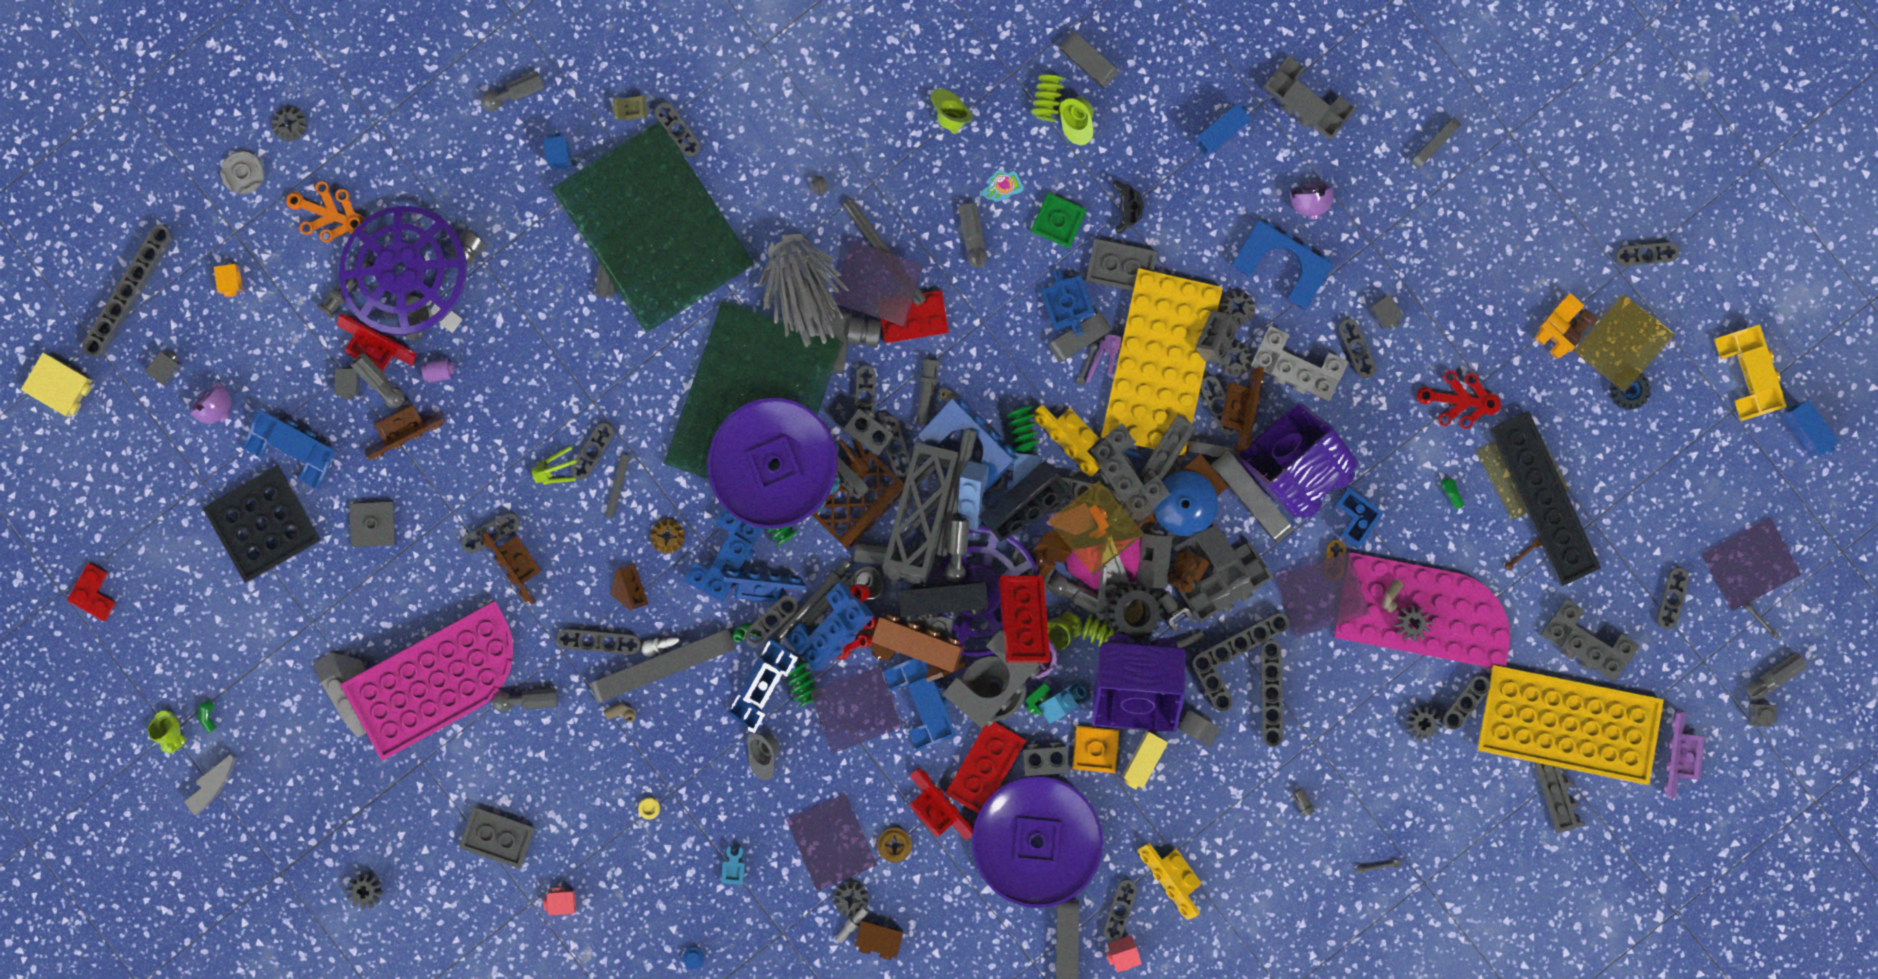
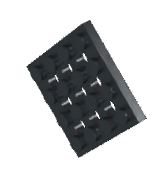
M280 465L275 466L203 507L205 514L244 583L254 580L322 541ZM270 488L276 492V497L272 501H268L265 498V492ZM250 499H254L257 502V508L253 512L248 511L246 508V503ZM280 507L285 508L287 511L286 517L282 520L276 517V510ZM231 510H235L238 513V519L233 523L227 518V514ZM260 518H265L268 522V527L263 531L257 528V521ZM290 526H294L297 529V536L292 539L286 534V530ZM241 529H246L249 532V538L246 541H241L238 538V532ZM271 537L278 539L279 544L275 549H270L267 545L268 539ZM254 547L260 552L256 560L250 559L248 555L249 550Z

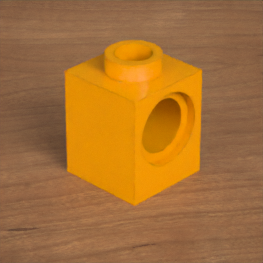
M229 264L214 267L217 293L224 294V297L237 296V292L243 291L239 265Z

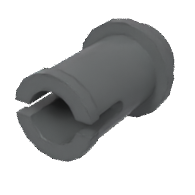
M1304 788L1291 794L1300 809L1299 814L1306 817L1315 812V805L1311 804Z

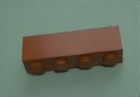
M890 613L879 618L871 642L950 672L957 670L965 645L960 643L959 639L948 636V638L939 636L940 632L927 629L926 631L919 628V624L912 621L902 622L898 616Z

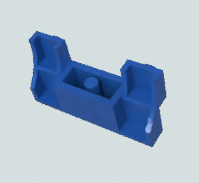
M259 410L241 448L261 459L269 445L304 463L305 467L298 480L319 490L329 472L328 469L337 451L316 440L317 435L305 429L302 432L296 429L298 424L289 419H286L284 422L263 410Z
M725 508L715 524L729 531L730 534L710 570L694 562L684 579V582L721 602L724 601L734 582L723 581L719 575V570L735 568L744 572L745 570L742 567L745 561L750 562L755 553V550L752 548L763 528L754 527L738 520Z
M844 582L838 583L825 596L834 611L813 633L810 632L804 623L799 624L787 636L795 652L804 655L813 671L823 670L833 658L839 656L842 653V649L847 644L853 642L857 633L874 617L869 607L857 599Z
M770 637L730 706L728 714L744 725L747 730L755 733L765 720V713L762 711L763 706L770 699L771 692L775 685L779 683L782 674L787 676L789 672L795 669L798 657L792 651L786 649L781 642Z
M913 658L883 671V674L891 691L905 685L908 686L924 724L908 731L917 752L956 736V732L947 713L950 707L946 697L941 699L938 690L942 689L938 679L927 683L926 674L928 666L926 662Z

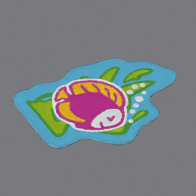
M998 170L988 179L989 186L982 190L981 195L986 199L998 202L1008 199L1012 194L1022 192L1024 188L1015 171L1005 173Z

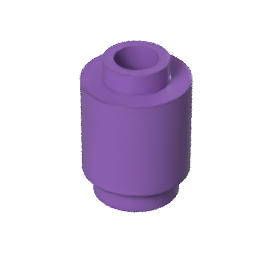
M448 358L426 361V364L421 365L424 381H430V383L451 379V374H455L453 362H449Z

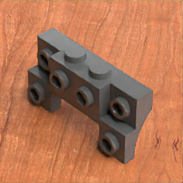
M1289 55L1263 86V89L1279 101V104L1282 105L1280 108L1286 114L1296 116L1298 118L1297 122L1306 129L1308 127L1314 129L1328 141H1331L1357 108L1345 101L1341 95L1331 106L1297 80L1306 68L1302 67Z
M1122 423L1105 436L1106 439L1094 447L1091 452L1103 471L1101 476L1107 484L1111 483L1115 490L1112 492L1119 501H1124L1138 521H1142L1171 493L1158 475L1145 483L1127 454L1124 453L1136 441Z
M1214 520L1207 529L1192 536H1179L1166 531V536L1173 537L1172 546L1176 552L1191 546L1199 557L1210 562L1207 570L1211 577L1201 581L1199 587L1210 603L1229 595L1230 590L1249 582L1250 573L1240 560L1236 549L1231 547L1225 533L1220 531Z
M1250 541L1236 549L1240 560L1251 575L1248 583L1230 590L1229 595L1211 603L1199 587L1200 583L1196 579L1192 583L1193 589L1191 592H1181L1178 590L1199 623H1202L1221 610L1223 613H1226L1235 607L1234 602L1239 599L1242 602L1253 596L1252 591L1274 578Z
M1564 599L1540 636L1561 648L1564 656L1571 660L1574 657L1580 660V666L1588 671L1594 669L1611 681L1616 682L1640 645L1623 634L1618 636L1612 647L1603 643L1576 625L1585 610L1570 600Z

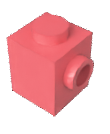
M555 887L543 899L544 910H548V915L574 914L577 912L575 890L565 891V887Z
M1132 935L1107 943L1110 951L1106 953L1109 964H1114L1117 972L1129 970L1142 964Z

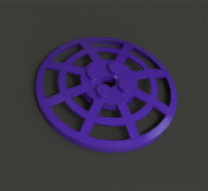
M414 206L386 208L365 219L347 240L339 264L340 287L351 311L370 327L394 335L419 333L442 321L459 301L467 277L465 250L455 230L435 213ZM403 212L424 215L434 220L435 223L427 231L415 225L402 224ZM394 213L393 225L378 230L371 237L362 230L376 218ZM442 228L447 232L454 244L457 259H444L441 247L433 237ZM402 230L413 231L420 234L421 237L413 245L402 242ZM393 231V243L382 248L375 242L382 235ZM358 237L364 245L359 252L356 269L345 271L347 253L354 239ZM427 242L434 249L437 260L426 261L420 252ZM370 248L377 254L374 266L362 268L364 257ZM399 263H404V272L401 274H396V265ZM445 268H458L455 287L446 302L436 293L443 282ZM428 269H437L436 279L430 289L423 283L426 271ZM374 275L379 284L372 295L365 286L364 276ZM357 278L360 291L367 299L361 311L355 306L349 296L345 282L347 279ZM418 289L425 295L417 302L406 305L405 294ZM385 291L396 294L397 306H389L378 300ZM430 300L440 308L429 319L409 326L408 312L420 309ZM374 306L385 312L398 314L400 327L382 325L368 318V315Z
M979 526L978 531L969 529L968 534L985 533L989 534L990 538L987 547H967V553L964 555L985 553L981 566H969L965 556L962 555L961 565L965 568L966 575L960 583L986 582L988 609H983V613L970 614V611H961L965 614L962 626L960 627L953 623L952 630L959 633L957 639L963 645L967 636L983 637L995 635L1003 627V621L998 624L993 614L1001 604L999 582L1001 576H1019L1031 569L1033 576H1039L1034 560L1016 539L1011 536L1005 539L1026 560L1015 567L1005 555L996 551L998 539L985 526ZM951 555L942 562L936 573L930 572L929 580L933 581L932 586L940 584L954 585L943 576L945 568L951 562ZM993 557L1001 560L1008 567L1009 571L998 576L991 570L990 566ZM940 613V615L948 617L945 613ZM986 617L990 626L989 629L970 630L973 618ZM965 648L962 655L966 656L995 654L990 649L969 650Z

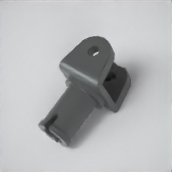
M1169 591L1162 593L1158 597L1168 612L1165 620L1175 633L1179 630L1172 620L1183 612L1191 622L1195 620L1189 609L1184 605H1178Z

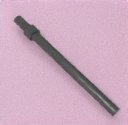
M845 559L834 572L831 571L827 576L828 579L772 638L780 642L825 593L841 580L840 577L852 565ZM763 648L757 653L758 656L761 654Z

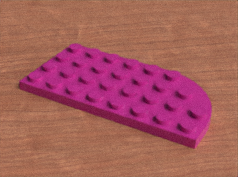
M1349 553L1334 638L1492 668L1493 665L1506 667L1510 645L1508 619L1497 597L1481 582L1455 572ZM1397 579L1404 586L1393 599L1398 604L1397 608L1390 613L1387 609L1384 610L1382 603L1386 590ZM1409 605H1414L1415 611L1419 606L1423 607L1421 615L1424 612H1428L1429 615L1424 619L1432 620V624H1425V627L1431 631L1429 633L1422 631L1425 638L1421 639L1417 635L1416 642H1412L1411 635L1407 641L1404 640L1406 632L1398 635L1397 631L1402 627L1394 626L1396 622L1401 623V620L1395 617L1396 614L1404 616L1401 608H1406L1409 612ZM1409 619L1411 623H1408V626L1416 628L1418 626L1415 625L1418 624L1417 619Z
M494 600L342 682L340 686L381 761L489 702L499 692L509 675L513 657L512 635L500 608Z

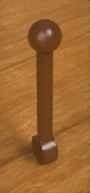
M1539 539L1533 540L1530 547L1513 561L1507 562L1505 564L1506 570H1512L1513 565L1535 547H1540Z

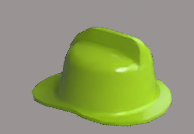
M936 89L931 93V101L938 110L937 121L942 127L948 129L953 134H957L965 123L971 122L973 114L956 94L945 89Z
M1083 95L1063 100L1059 106V112L1065 136L1074 144H1087L1093 137L1092 118L1094 109L1091 103L1084 99Z

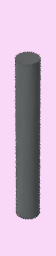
M621 455L605 517L612 519L614 517L630 459L628 455Z

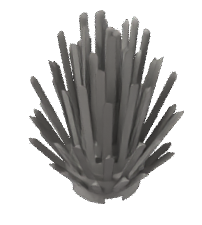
M802 234L783 236V241L776 245L772 243L769 246V260L758 286H763L769 275L763 298V310L770 308L774 289V323L777 324L780 290L786 337L789 335L788 323L791 331H794L795 324L796 332H800L806 347H808V344H811L809 334L812 337L820 335L822 343L825 344L827 340L824 331L826 334H830L831 338H834L829 320L833 321L831 316L835 318L833 310L837 312L839 318L843 319V316L822 277L836 293L839 290L824 270L845 291L849 290L837 278L841 274L825 261L833 262L835 259L812 246L809 239H805Z

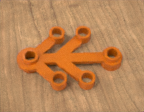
M323 181L318 182L315 189L321 195L326 208L304 200V197L297 192L290 193L286 198L287 206L293 210L303 208L323 216L310 223H301L299 229L304 235H310L314 230L335 221L343 224L331 231L325 229L320 232V239L325 243H330L334 238L347 232L352 234L356 229L351 226L353 220L358 221V226L365 220L362 215L354 212L349 200L350 195L344 189L338 190L335 196L342 203L347 216L338 213L329 193L330 187ZM320 185L326 186L324 192L319 191ZM342 192L346 193L344 200L339 199V195ZM293 197L298 198V202L296 204L291 203V199ZM305 225L310 226V230L308 232L303 231V227ZM326 232L330 233V238L328 240H324L323 235Z

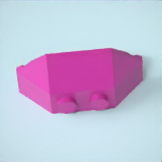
M1142 535L1114 540L1129 583L1137 581ZM1103 543L1072 549V554L1066 559L1068 572L1094 590L1099 589Z

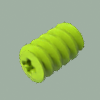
M1040 75L1038 80L1042 83L1037 84L1036 87L1040 92H1035V97L1039 100L1033 101V105L1037 108L1031 109V114L1044 121L1056 122L1057 120L1051 116L1052 114H1058L1059 111L1055 110L1053 106L1060 105L1055 100V98L1062 97V94L1057 92V89H1064V86L1059 84V81L1066 79L1056 75Z
M1090 613L1082 630V639L1085 640L1088 636H1091L1090 643L1093 644L1096 640H1099L1098 647H1100L1103 642H1106L1110 636L1116 635V633L1113 632V629L1108 628V621L1105 620L1100 624V620L1097 617L1092 621V614Z

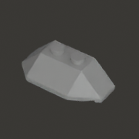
M332 652L315 662L314 666L322 686L342 720L355 736L359 738L366 734V731L340 684L365 671L366 667L360 659Z

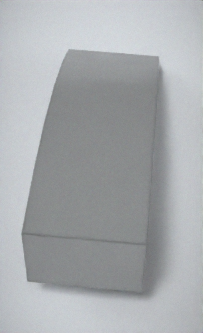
M236 754L229 755L196 781L201 789L184 801L194 816L204 811L220 794L234 769L237 760Z

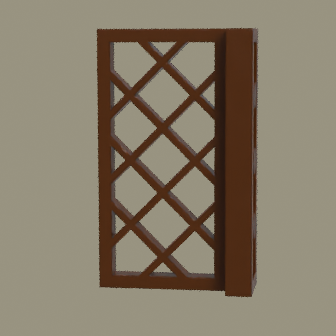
M871 452L866 457L868 460L872 459L877 464V473H865L860 477L865 482V476H877V488H868V491H877V500L874 503H865L864 494L862 496V503L850 504V492L847 489H842L844 486L839 483L838 490L828 496L823 507L832 508V520H822L817 515L820 511H816L812 515L848 551L902 496L905 485ZM880 467H881L885 472L880 473ZM880 476H890L894 480L889 487L880 488ZM838 492H847V504H835V496ZM847 507V519H835V508ZM850 507H862V515L858 519H850ZM847 522V531L840 537L835 532V523Z

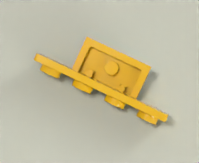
M1040 405L1032 413L1035 414L1033 418L1037 424L1047 431L1050 437L1065 450V453L1080 466L1084 473L1092 477L1100 469V464L1087 452L1100 438L1071 408L1058 419L1044 405Z
M1150 843L1137 849L1141 860L1153 872L1154 878L1161 883L1166 890L1167 896L1174 901L1181 915L1187 920L1198 916L1200 912L1188 895L1202 883L1177 848L1172 850L1163 859L1160 858Z

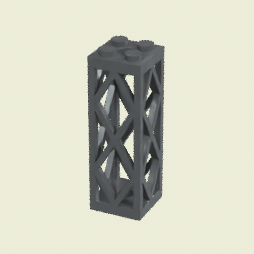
M916 442L883 563V570L885 576H888L887 579L895 582H900V580L909 581L908 584L915 587L927 586L958 459V452ZM930 464H933L930 468H928V469L916 480V478H917ZM941 467L948 468L946 479H944ZM936 470L941 487L921 505L917 487ZM913 495L917 510L905 521L911 496ZM941 495V497L934 504H932ZM938 507L930 534L926 518ZM922 524L927 541L907 559L902 541L918 525ZM897 549H899L902 562L895 560Z

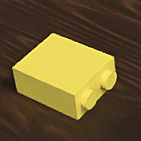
M42 353L21 390L64 416L71 417L72 414L75 415L81 407L80 401L83 396H87L92 388L90 384L93 380L53 356Z
M1146 731L1122 774V777L1125 779L1124 783L1136 790L1138 786L1144 788L1168 742Z

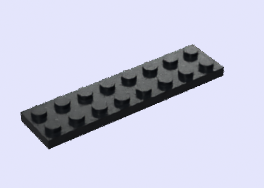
M1526 411L1489 428L1560 586H1565L1601 569L1530 411Z

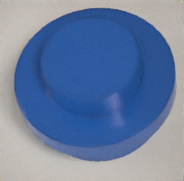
M688 948L683 954V963L689 969H697L704 962V954L699 948Z

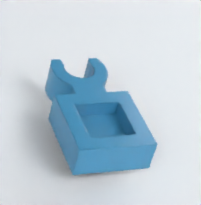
M728 846L726 853L729 861H723L721 883L743 885L745 863L739 862V858L743 855V847H739L738 855H733L731 853V846Z

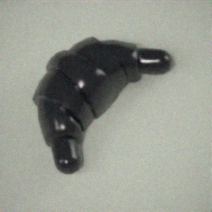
M1115 180L1112 186L1120 194L1119 210L1122 217L1121 223L1116 226L1115 231L1121 234L1142 219L1144 202L1142 201L1140 191H1137L1128 184Z

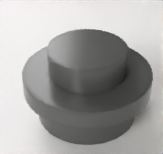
M822 175L812 176V182H810L811 190L814 194L821 197L825 192H828L827 183Z

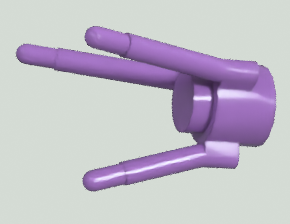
M1105 335V341H1100L1099 350L1086 379L1087 383L1090 382L1104 349L1106 354H1110L1108 376H1112L1115 355H1119L1122 337Z

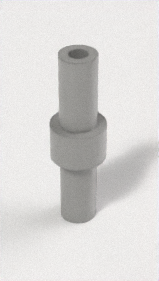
M862 906L853 917H850L845 922V927L835 937L839 943H843L851 932L857 930L860 926L859 923L869 910Z

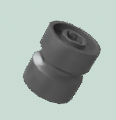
M465 228L459 238L465 250L467 269H469L476 261L475 256L481 255L487 248V245ZM452 244L447 252L457 259V252L454 244Z
M851 317L848 344L860 346L861 343H864L866 347L878 348L881 321L869 319L865 322L863 318Z

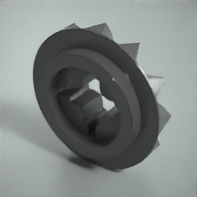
M283 107L275 112L272 119V130L281 140L295 141L306 130V118L300 110L294 107ZM286 116L289 120L296 121L291 125V131L287 127L282 126L286 123Z
M1233 291L1222 300L1221 313L1231 314L1237 326L1244 325L1252 319L1255 313V303L1247 293ZM1231 301L1236 304L1244 301L1242 310L1245 315L1240 312L1232 315L1231 313L1235 307Z
M1232 342L1228 352L1233 355L1241 352L1239 357L1241 362L1239 364L1235 362L1229 366L1231 357L1227 353L1224 363H1218V365L1225 374L1240 376L1249 370L1252 363V353L1246 345L1240 342Z
M850 881L841 884L834 894L836 908L846 916H854L862 906L867 907L869 897L867 890L857 882ZM852 890H854V897L861 900V902H853L851 907L848 908V901L842 898V896H849Z

